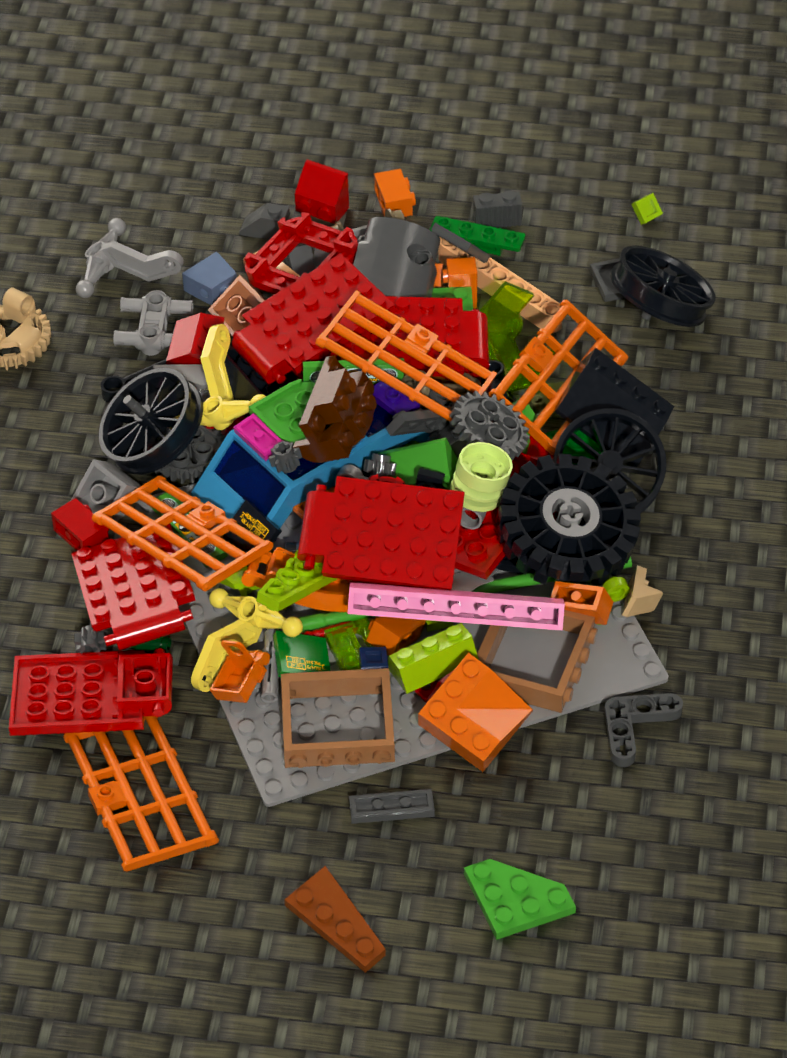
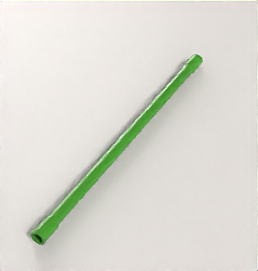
M631 557L628 563H625L623 569L632 567ZM535 572L526 575L521 574L496 579L480 585L471 592L498 593L541 583L533 580ZM549 577L546 583L555 581V578ZM329 612L298 618L302 621L303 630L301 633L341 622L356 621L376 616L347 614L348 612Z

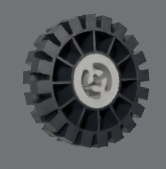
M558 454L556 463L553 462L550 455L539 457L536 466L529 461L520 467L519 474L514 472L504 488L496 514L495 525H498L496 531L499 543H505L503 552L509 561L518 557L516 563L518 570L526 575L531 569H534L536 572L533 580L543 585L546 584L549 577L555 578V581L568 583L573 581L576 584L590 585L593 580L596 586L602 585L610 577V574L613 577L617 576L632 555L641 528L639 527L641 521L640 509H635L637 500L632 491L624 493L627 483L619 475L609 480L612 469L602 463L595 471L590 469L593 459L580 456L578 464L574 465L572 464L571 454ZM559 512L555 520L552 513ZM583 518L586 525L579 526L581 519Z

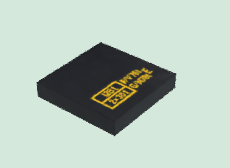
M248 500L244 501L233 517L237 524L265 541L269 540L274 543L282 532L275 523ZM230 531L221 536V538L245 553L255 547Z

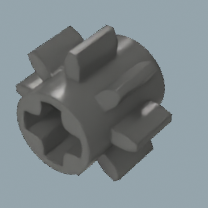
M282 441L277 443L274 448H271L272 456L269 457V461L272 467H276L278 473L281 471L291 473L300 466L299 459L302 458L299 447L293 449V442Z
M372 453L371 460L365 459L363 471L369 472V477L376 474L379 477L395 476L397 464L391 462L390 455Z
M92 625L82 627L81 633L74 634L75 651L87 653L106 650V643L103 637L105 636V631H93Z

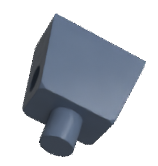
M215 252L182 273L183 288L185 292L212 305L237 278V274L221 255Z

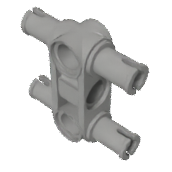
M153 290L142 298L121 297V312L141 313L139 328L136 329V332L114 331V346H135L136 349L149 356L159 354L166 347L170 348L173 333H166L169 316L172 314L193 315V300H172V297L166 296L160 290Z

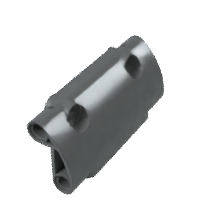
M373 217L368 221L364 240H360L358 243L353 265L385 296L431 297L437 274L435 263L440 238L434 232L406 220Z

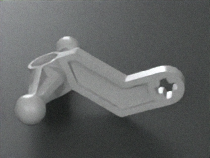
M113 218L108 223L109 232L98 242L91 245L85 252V257L87 258L85 278L77 283L75 291L81 298H89L94 293L93 284L114 267L148 282L171 276L180 272L184 259L179 253L172 250L147 256L118 243L117 237L125 233L126 224L120 218Z

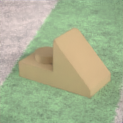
M638 565L628 582L630 592L625 597L622 615L625 617L654 611L663 595L662 591L648 586L649 581L645 580L647 569Z

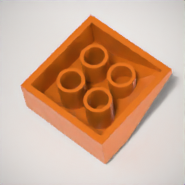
M468 653L418 713V725L480 771L484 772L532 713L533 709L495 672Z

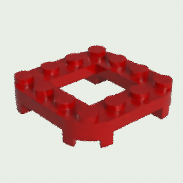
M301 212V217L292 218L287 221L285 217L281 218L277 222L279 230L256 254L248 252L244 258L246 262L245 271L249 283L258 289L275 295L307 274L304 272L298 277L276 269L299 243L330 253L319 265L321 266L340 253L353 264L358 241L351 228L346 227L343 231L314 222L311 220L309 213Z

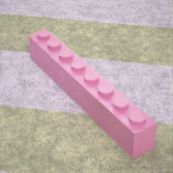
M350 582L347 614L563 631L565 603L561 598Z

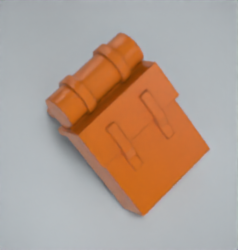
M222 640L221 645L229 656H226V660L210 691L217 700L247 703L256 684L261 683L267 671L264 665H268L270 655L268 652H262L261 650L249 651L242 643L237 641ZM229 646H234V647H236V648H238V649H235V650L233 651V650L230 649Z

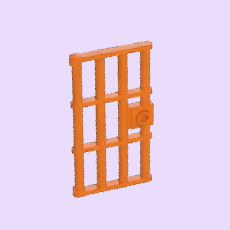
M358 290L353 293L315 342L319 347L330 350L362 369L363 373L372 375L409 397V400L412 402L416 401L449 422L453 419L449 416L452 411L420 393L424 386L453 403L460 398V394L431 378L435 371L472 393L477 391L480 395L489 388L497 375V372H491L452 349V346L449 344L446 345L437 340L438 335L418 323L415 326L408 323L405 318L398 317L364 297ZM354 303H357L394 325V327L389 332L350 308ZM345 317L383 341L377 346L339 322ZM400 329L409 334L405 341L395 336ZM333 331L371 353L372 356L367 361L329 339V335ZM388 344H391L430 367V369L424 374L385 351V348ZM431 348L441 353L437 359L428 355ZM445 357L450 358L485 379V383L482 386L444 365L442 363ZM379 358L418 381L419 384L414 389L373 364Z
M563 300L560 303V309L544 329L541 328L537 332V337H533L520 352V358L515 359L511 370L495 389H491L488 394L490 398L495 394L498 401L504 398L506 406L513 405L503 396L520 373L527 378L531 385L517 403L513 405L512 411L521 413L518 418L526 420L524 426L529 428L528 433L551 455H554L558 440L570 423L566 420L552 439L540 429L555 411L581 362L569 351L586 331L596 342L582 360L595 348L600 351L605 348L614 357L613 361L620 366H623L628 360V355L568 300ZM568 314L578 325L561 345L551 334ZM544 343H546L555 352L554 355L553 352L544 345ZM562 360H564L574 370L558 391L555 392L546 381ZM529 364L535 371H538V372H539V375H537V374H536L531 368H529L527 365ZM541 391L550 401L534 422H532L522 411L536 393Z
M162 475L155 477L107 507L97 511L92 516V521L109 528L126 539L127 543L147 552L161 561L163 566L177 571L196 583V586L205 592L273 548V542L265 541L237 524V521L233 518H227L224 510L209 501L206 503L201 502V499L198 497H193L166 481V478ZM160 488L183 503L176 508H172L150 493ZM141 500L164 515L153 520L130 505ZM118 512H122L144 527L133 532L110 517ZM175 521L198 535L199 538L190 543L165 528V526ZM230 531L255 547L245 553L221 538V536ZM155 533L178 547L179 550L169 555L145 538ZM211 543L235 558V560L225 565L201 550V548ZM191 555L216 572L205 577L181 561Z
M146 716L144 721H147L161 751L145 755L134 730H122L135 758L123 763H119L105 732L65 733L63 735L64 741L69 743L82 771V780L89 787L88 796L97 816L102 815V824L105 828H108L123 861L121 866L125 872L217 844L219 841L216 832L211 830L198 804L196 791H192L176 758V750L171 748L158 721V717ZM95 736L109 767L93 771L79 740ZM166 761L181 794L166 798L150 765ZM140 769L155 802L139 806L124 773ZM111 777L115 778V781H110L101 785L98 782ZM187 804L202 836L186 841L171 808ZM124 806H128V811H124L115 815L112 812L114 810L124 808ZM160 812L176 845L160 849L145 816ZM131 820L135 821L149 852L133 858L119 828V824Z

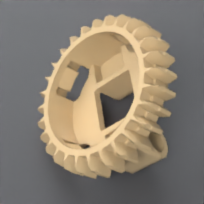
M14 287L6 291L3 297V305H0V321L12 319L21 324L8 337H6L5 328L0 324V349L19 347L20 349L18 354L15 352L0 356V368L5 367L7 371L9 367L15 366L17 369L18 365L21 364L26 367L28 361L34 363L35 357L40 358L42 357V352L47 351L51 338L50 322L47 320L46 314L42 315L41 309L36 310L35 301L32 296Z

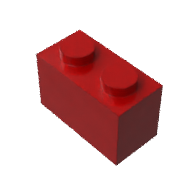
M76 498L51 513L54 531L76 551L82 547H92L101 544L109 539V528L92 521L93 512L86 504L83 505Z

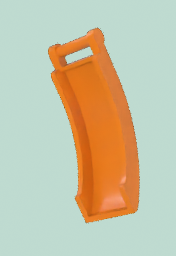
M281 547L275 548L273 553L268 552L248 565L247 570L242 575V583L247 587L257 586L262 588L270 578L276 577V572L280 568L283 569L286 566V561L290 557L294 558L295 554ZM260 563L267 565L264 575L257 572ZM337 579L300 599L295 604L323 611L348 612L350 585L345 579Z

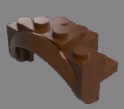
M335 355L325 358L299 423V427L307 439L295 441L293 449L300 448L302 458L314 463L349 458L351 450L363 440L372 424L374 411L377 406L376 399L373 396L375 390L373 382L369 380L365 373L362 371L348 373ZM332 424L329 428L324 430L326 425Z

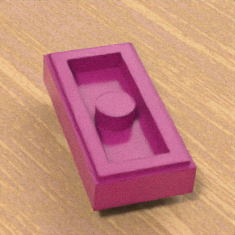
M254 413L233 427L234 432L265 461L272 456L271 448H274L277 443L283 441Z

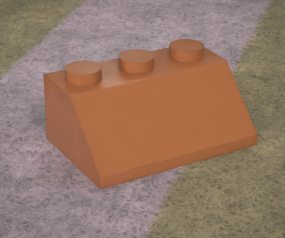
M239 275L212 304L208 311L212 315L225 317L224 325L233 336L235 331H241L249 326L242 315L267 299L246 279Z

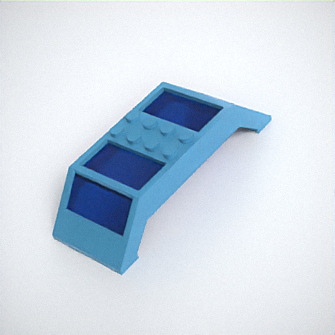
M377 404L368 432L363 440L351 450L349 458L323 463H314L300 458V466L291 473H284L283 471L278 473L276 467L271 466L269 459L267 461L262 459L233 429L225 437L192 490L191 496L198 497L203 503L209 501L224 510L226 517L229 519L235 516L245 500L251 501L273 523L281 528L292 512L293 506L306 501L307 493L316 491V485H325L327 487L326 490L335 486V478L344 465H354L363 470L365 459L371 460L372 453L378 454L382 451L400 448L412 440L423 443L430 434L419 432L390 436L386 427L393 421V416ZM332 424L326 425L325 430L329 428Z

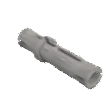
M268 629L264 632L265 642L262 652H268L270 655L268 665H264L267 671L262 679L261 700L266 703H274L278 700L279 677L273 635L277 629Z

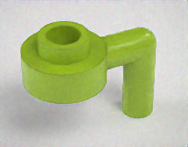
M610 577L602 586L606 589L613 602L624 599L630 592L627 581L623 577Z

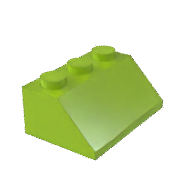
M459 623L433 636L426 637L407 648H402L398 652L389 655L387 659L389 671L405 693L408 694L445 677L459 665L468 653L478 660L479 658L472 635L462 623Z

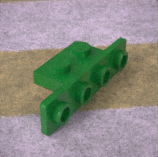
M435 216L430 227V231H432L431 229L436 222L472 243L485 253L501 256L503 249L520 252L525 240V233L441 216Z

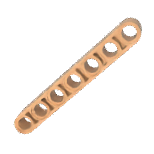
M439 237L438 259L444 265H446V259L473 257ZM475 258L477 287L540 329H544L560 309L559 302L492 258H489L487 263H483ZM562 322L559 324V326L555 329L553 333H556L562 329Z

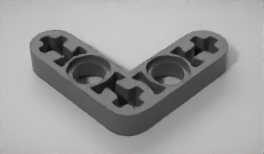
M666 693L619 696L608 699L605 703L604 716L612 762L619 767L632 765L636 755L632 723L677 720L682 715V698L676 694ZM640 705L649 706L651 710L649 712L644 713L638 711L637 707ZM667 705H672L674 709H669ZM615 708L619 709L620 718H616ZM623 728L627 731V734L619 736L613 730ZM625 745V756L620 752V746Z

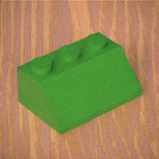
M447 438L378 453L390 455L391 462L397 464L395 476L389 475L388 477L397 478L398 476L406 485L416 486L418 471L420 468L445 474L443 489L450 490L458 459Z

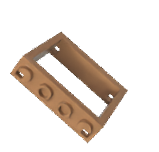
M564 610L563 630L579 634L557 688L498 672L495 673L527 704L562 713L566 702L572 700L573 684L579 683L582 668L580 667L582 663L586 664L590 654L589 645L595 644L598 629L594 628L595 617ZM490 625L477 655L479 661L489 668L508 626Z
M389 668L281 674L285 768L395 762ZM369 694L383 695L385 739L292 744L290 699Z

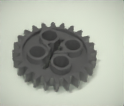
M474 391L473 394L467 392L465 396L461 395L455 402L449 415L453 418L450 424L456 426L453 433L460 434L459 441H466V446L476 442L493 444L504 450L511 460L515 456H520L528 445L527 441L530 438L527 435L529 428L524 426L526 420L518 418L521 413L513 412V405L506 406L504 398L498 401L495 394L490 398L486 391L482 395L477 391Z
M200 425L187 448L171 463L155 471V474L161 473L165 478L170 476L171 482L178 478L181 484L186 479L194 483L195 478L200 479L224 441L225 435H221V430L214 431V429H207L205 426ZM167 428L164 434L167 435L171 429ZM161 436L156 438V445L163 440Z

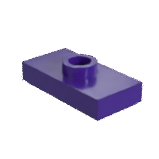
M380 381L374 385L373 396L376 399V403L392 416L400 411L411 412L420 409L419 403L416 401L412 402L409 400V397Z

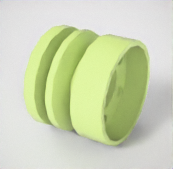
M476 442L468 444L459 454L450 490L465 492L464 508L478 512L494 510L500 505L504 488L513 469L511 458L500 447L490 443Z

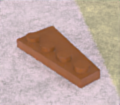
M326 866L285 898V906L365 973L386 956L385 947Z

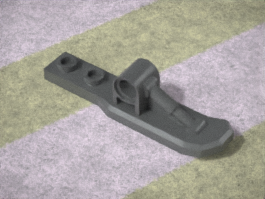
M430 389L429 398L449 410L452 409L455 403ZM420 404V409L411 412L400 411L392 417L393 421L386 427V430L390 436L419 432L431 434L434 431L443 430L448 426L449 421Z

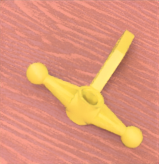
M224 324L210 327L200 358L210 397L203 403V416L200 425L214 427L216 430L228 428L235 419L249 413V406L266 397L264 394H257L253 396L251 401L234 400L224 363L231 340L229 330Z
M222 588L214 589L209 595L210 604L218 609L226 607L239 620L208 635L192 672V686L202 692L210 691L226 660V656H229L221 645L222 640L237 641L247 648L258 641L262 629H282L283 633L288 637H297L303 630L302 621L297 617L285 618L280 612L269 610L265 605L256 602L257 598L229 596L228 592ZM229 646L230 649L233 650V651H234L235 649H238V648H236V647H234V646Z

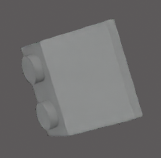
M93 459L71 500L76 498L83 505H88L94 514L139 488L141 485L111 462ZM118 512L110 518L118 521L125 514Z

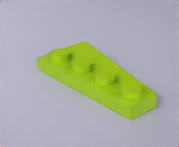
M297 550L295 557H290L286 561V566L276 572V577L270 578L258 591L256 602L265 605L269 610L279 612L337 580V578H329L322 575L323 563L315 562L314 569L305 570L303 568L304 561H300L297 558Z

